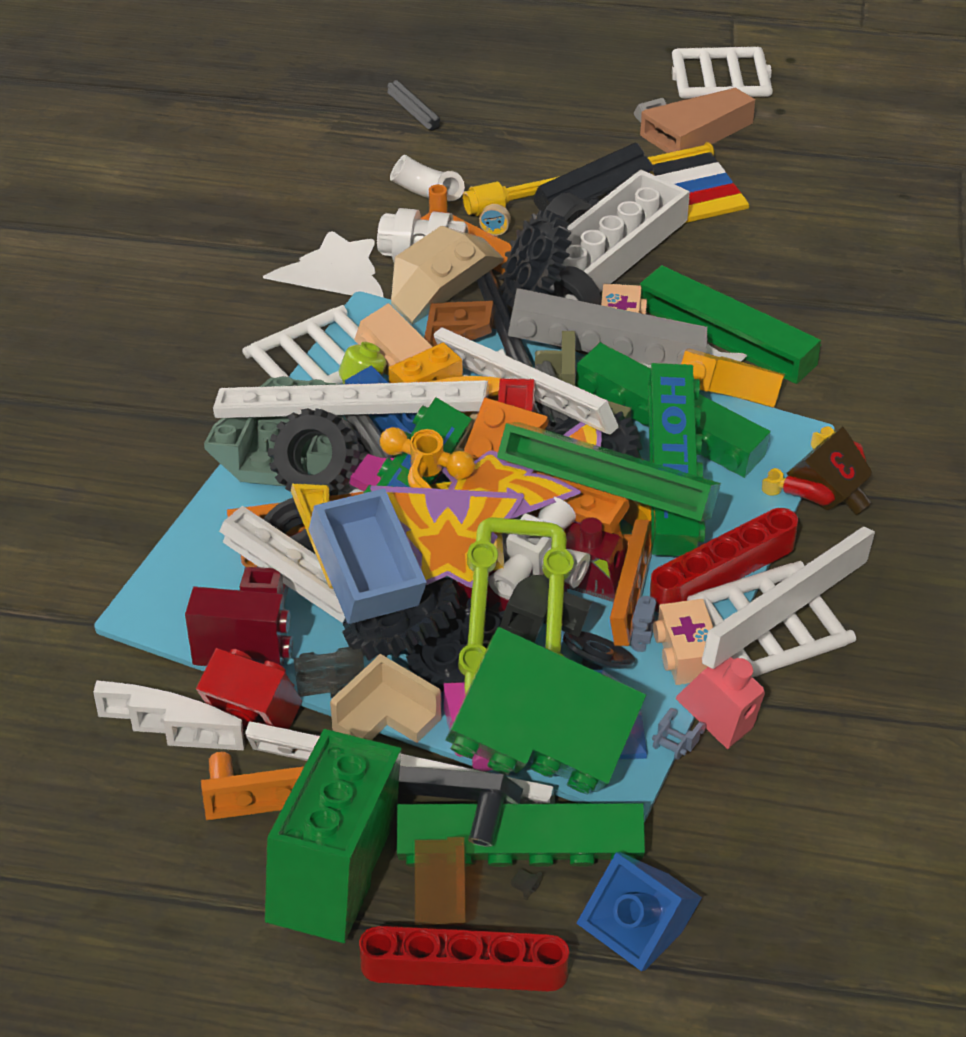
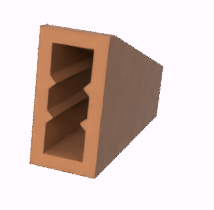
M735 87L646 109L641 113L640 136L666 153L703 146L706 142L713 144L753 124L755 99Z

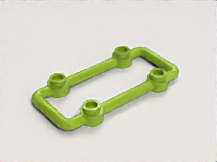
M497 517L487 518L479 524L476 542L470 545L467 553V565L473 571L468 645L461 650L458 660L459 670L465 675V695L486 651V648L483 647L488 574L495 568L498 558V551L491 543L492 532L549 537L552 539L551 549L544 555L542 564L543 573L549 578L545 648L563 656L560 652L564 580L570 576L574 560L571 553L566 550V533L559 525L550 522Z

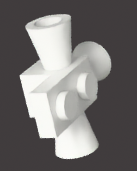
M554 497L556 503L541 508L537 518L525 513L520 520L550 522L559 525L565 530L576 520V515L568 503ZM502 533L504 568L498 569L488 578V583L492 590L499 596L509 600L514 588L521 580L529 577V575H543V559L546 552L551 549V538ZM566 549L573 556L574 564L570 576L564 581L575 588L580 584L587 572L590 554Z

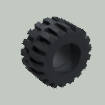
M306 408L301 409V414L291 413L287 416L289 422L281 421L276 426L281 431L278 435H271L270 441L275 442L274 449L268 448V456L272 457L274 462L269 463L271 471L278 474L275 479L279 484L285 485L286 490L291 492L292 483L327 485L329 487V496L338 495L339 491L346 492L351 488L348 484L350 476L363 461L359 457L361 453H364L363 445L358 443L361 437L357 431L352 429L353 425L340 416L323 409L316 408L311 410ZM320 434L326 435L332 446L330 463L320 473L310 475L302 466V449L310 438Z

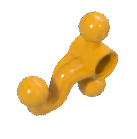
M391 427L381 434L379 440L383 452L388 455H398L403 452L411 455L408 482L412 488L433 489L422 477L434 476L442 470V467H446L449 474L456 479L469 477L475 467L472 456L465 451H456L452 454L444 452L442 436L434 430H420L410 440L403 430Z

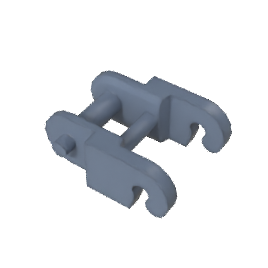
M650 596L640 597L635 606L632 619L634 629L631 647L637 652H644L646 650L645 644H650L653 633L656 601Z
M670 708L658 724V734L652 737L654 741L653 748L658 749L661 745L674 751V758L678 760L682 755H686L687 750L692 751L699 741L700 733H704L706 724L700 721L693 731H688L686 735L681 734L670 728L671 720H674L677 714L676 709ZM670 734L680 739L681 742L676 744L666 739V737Z

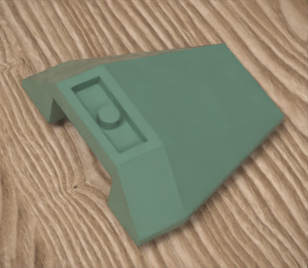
M281 376L277 378L271 377L260 387L336 385V383H327L319 379L310 381L295 380L287 376ZM287 416L221 418L213 425L204 443V448L240 482L285 486L278 483L275 479L278 474L270 469L269 463L274 462V459L268 456V448L274 449L275 442L270 441L271 435H278L281 431L276 426L281 421L289 422ZM320 434L310 438L301 452V462L304 470L310 475L323 471L330 463L332 446L326 435Z

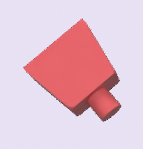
M730 657L714 669L707 667L675 699L699 722L705 723V728L729 749L754 727L765 691L751 676L753 674V667L749 661L743 658L733 659Z

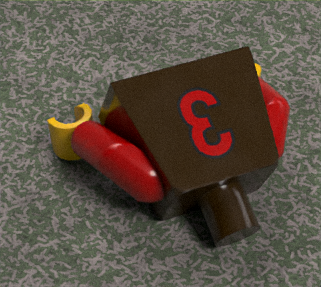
M829 426L821 428L820 433L814 432L811 439L813 450L787 472L788 476L786 478H783L781 470L773 468L768 472V479L764 478L762 480V491L767 495H777L783 488L785 493L803 497L819 504L826 510H830L844 501L851 511L857 515L872 503L859 487L872 475V470L866 462L863 446L853 441L843 426L835 432Z

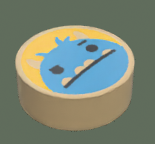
M498 204L486 206L479 218L481 228L495 236L505 233L511 222L508 210Z

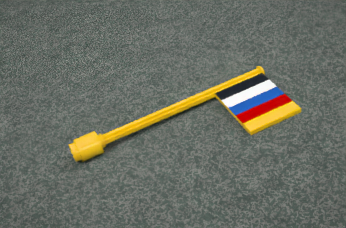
M706 142L703 146L648 157L654 166L652 175L690 191L688 218L685 223L749 209L748 201L714 157V147L711 143ZM555 178L509 188L502 186L498 181L469 188V191L463 192L464 208L468 215L480 216L486 206L498 204L506 207L510 200L535 195L538 186Z

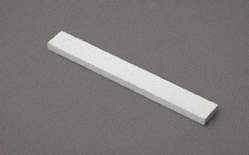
M442 327L434 333L437 344L444 342L462 359L463 368L485 377L534 379L536 383L535 401L606 434H612L619 428L607 400Z
M484 380L220 388L213 411L215 418L288 416L293 412L301 414V409L306 408L311 410L316 408L323 409L335 415L418 413L422 405L429 407L435 397L460 412L479 411L484 397L488 398L489 385L488 381Z
M866 527L860 528L710 629L706 638L702 664L712 669L716 668L865 564L868 560L875 531Z
M249 721L245 732L254 750L304 761L308 760L320 737ZM401 754L400 766L488 773ZM508 777L523 788L520 804L555 803L553 786Z

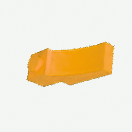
M690 348L685 350L681 363L693 365L694 379H699L700 390L729 395L770 407H775L785 376L768 369L723 356L717 357Z

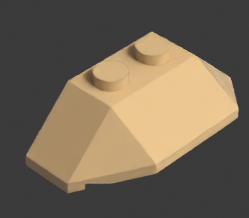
M440 226L395 256L391 305L413 325L429 314L431 303L446 302L502 263L504 258L484 238Z

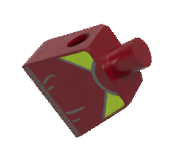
M594 517L585 518L581 523H573L566 534V549L590 554V563L580 584L575 588L568 584V589L614 602L625 561L622 538L618 534L602 531V522Z

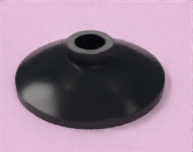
M581 631L579 637L567 632L564 633V643L575 654L583 658L581 665L592 670H603L604 667L626 669L633 667L635 663V658L629 651L622 646H614V642L584 631Z

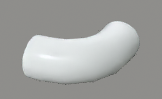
M403 155L397 161L390 175V180L428 199L429 188L436 184L444 185L447 188V201H454L460 198L465 188L464 181L458 173L434 170L420 164L407 155Z

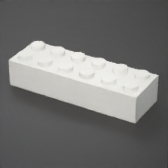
M640 169L568 226L567 229L571 231V234L567 240L572 241V244L566 249L570 256L564 260L563 264L583 270L593 279L599 288V292L603 291V284H611L687 221L690 191ZM561 286L563 294L567 299L577 300L570 290Z

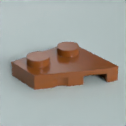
M494 302L431 303L424 339L432 347L438 345L434 338V333L441 327L471 341L492 333L495 315Z

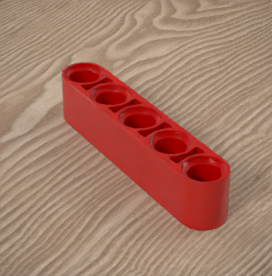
M772 509L657 567L651 574L650 597L656 601L655 612L659 613V605L687 601L688 596L739 580L789 554L795 546L798 516L790 509Z
M376 926L367 929L359 940L362 973L367 979L377 983L549 992L562 988L568 979L569 948L562 938L554 935ZM383 953V955L376 956L374 954ZM424 955V956H427V957L418 958L417 956ZM465 957H466V958H470V959H468V960H460V959H459V958H465ZM502 960H512V962H502ZM544 962H553V963H555V964H550V965H549V964H545Z

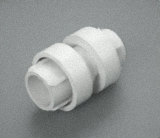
M399 208L396 214L386 213L381 217L377 234V248L382 255L392 256L394 262L395 256L438 227L445 226L468 233V225L463 221H454L452 213L433 211L429 220H421L419 210Z

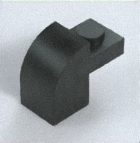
M533 575L521 580L516 585L507 603L500 628L535 643L543 623L547 624L549 578L545 575ZM564 591L562 631L579 637L592 602Z

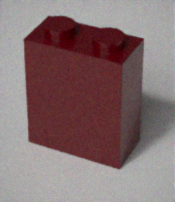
M193 586L185 612L193 665L207 666L216 648L230 652L231 649H237L249 655L253 661L264 664L265 661H272L282 667L285 658H291L293 636H287L290 628L291 614L290 610H285L283 594Z

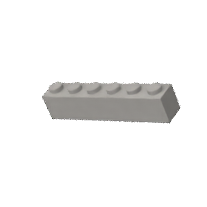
M518 288L508 336L561 346L562 331H575L576 350L590 352L601 342L637 362L650 365L652 363L681 364L686 349L690 348L705 353L707 348V327Z

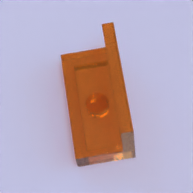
M447 837V840H415V925L465 924L464 837Z

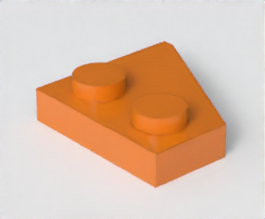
M484 397L464 451L469 453L474 461L488 451L493 450L498 453L506 423L521 422L545 429L549 423L548 416Z

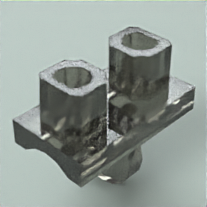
M344 647L338 648L334 653L317 655L314 652L300 654L299 658H293L297 692L300 697L329 693L330 698H333L338 691H341L364 669L362 648Z

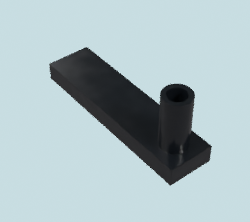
M400 766L398 794L478 801L468 841L479 846L492 847L503 803L520 804L523 788L504 774Z

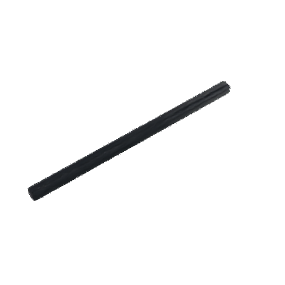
M490 270L476 281L484 301L494 302L495 315L493 323L506 355L532 367L521 338L508 336L511 315L494 274ZM535 401L534 412L548 416L549 423L547 426L555 427L556 421L550 407Z

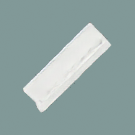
M241 506L224 520L219 531L225 535L224 544L258 567L276 569L283 574V583L340 622L343 623L346 620L334 589L328 586L316 554L244 506Z

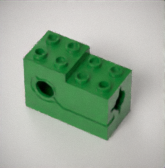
M498 627L487 646L445 741L452 743L450 749L459 755L472 759L474 754L489 760L487 766L501 774L509 776L511 771L518 773L529 761L532 763L530 769L550 778L555 773L568 779L566 784L568 787L580 793L589 794L590 790L597 792L609 783L646 694Z
M323 729L267 837L265 923L345 944L371 886L373 869L396 821L402 748Z

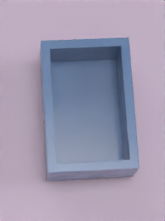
M385 488L314 505L308 530L348 624L419 606L427 582Z

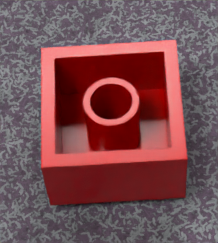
M216 648L196 687L197 692L206 704L241 719L243 728L246 729L249 721L289 730L302 703L300 696L294 688L295 685L286 674L285 668L272 661H265L264 664L253 661L249 655L237 649H231L230 652Z

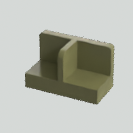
M562 331L561 351H536L535 366L536 364H542L543 361L551 362L557 379L575 386V331Z

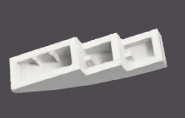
M96 681L93 693L98 717L131 719L133 731L166 733L168 746L244 750L245 748L242 720L209 704L172 692L144 686Z

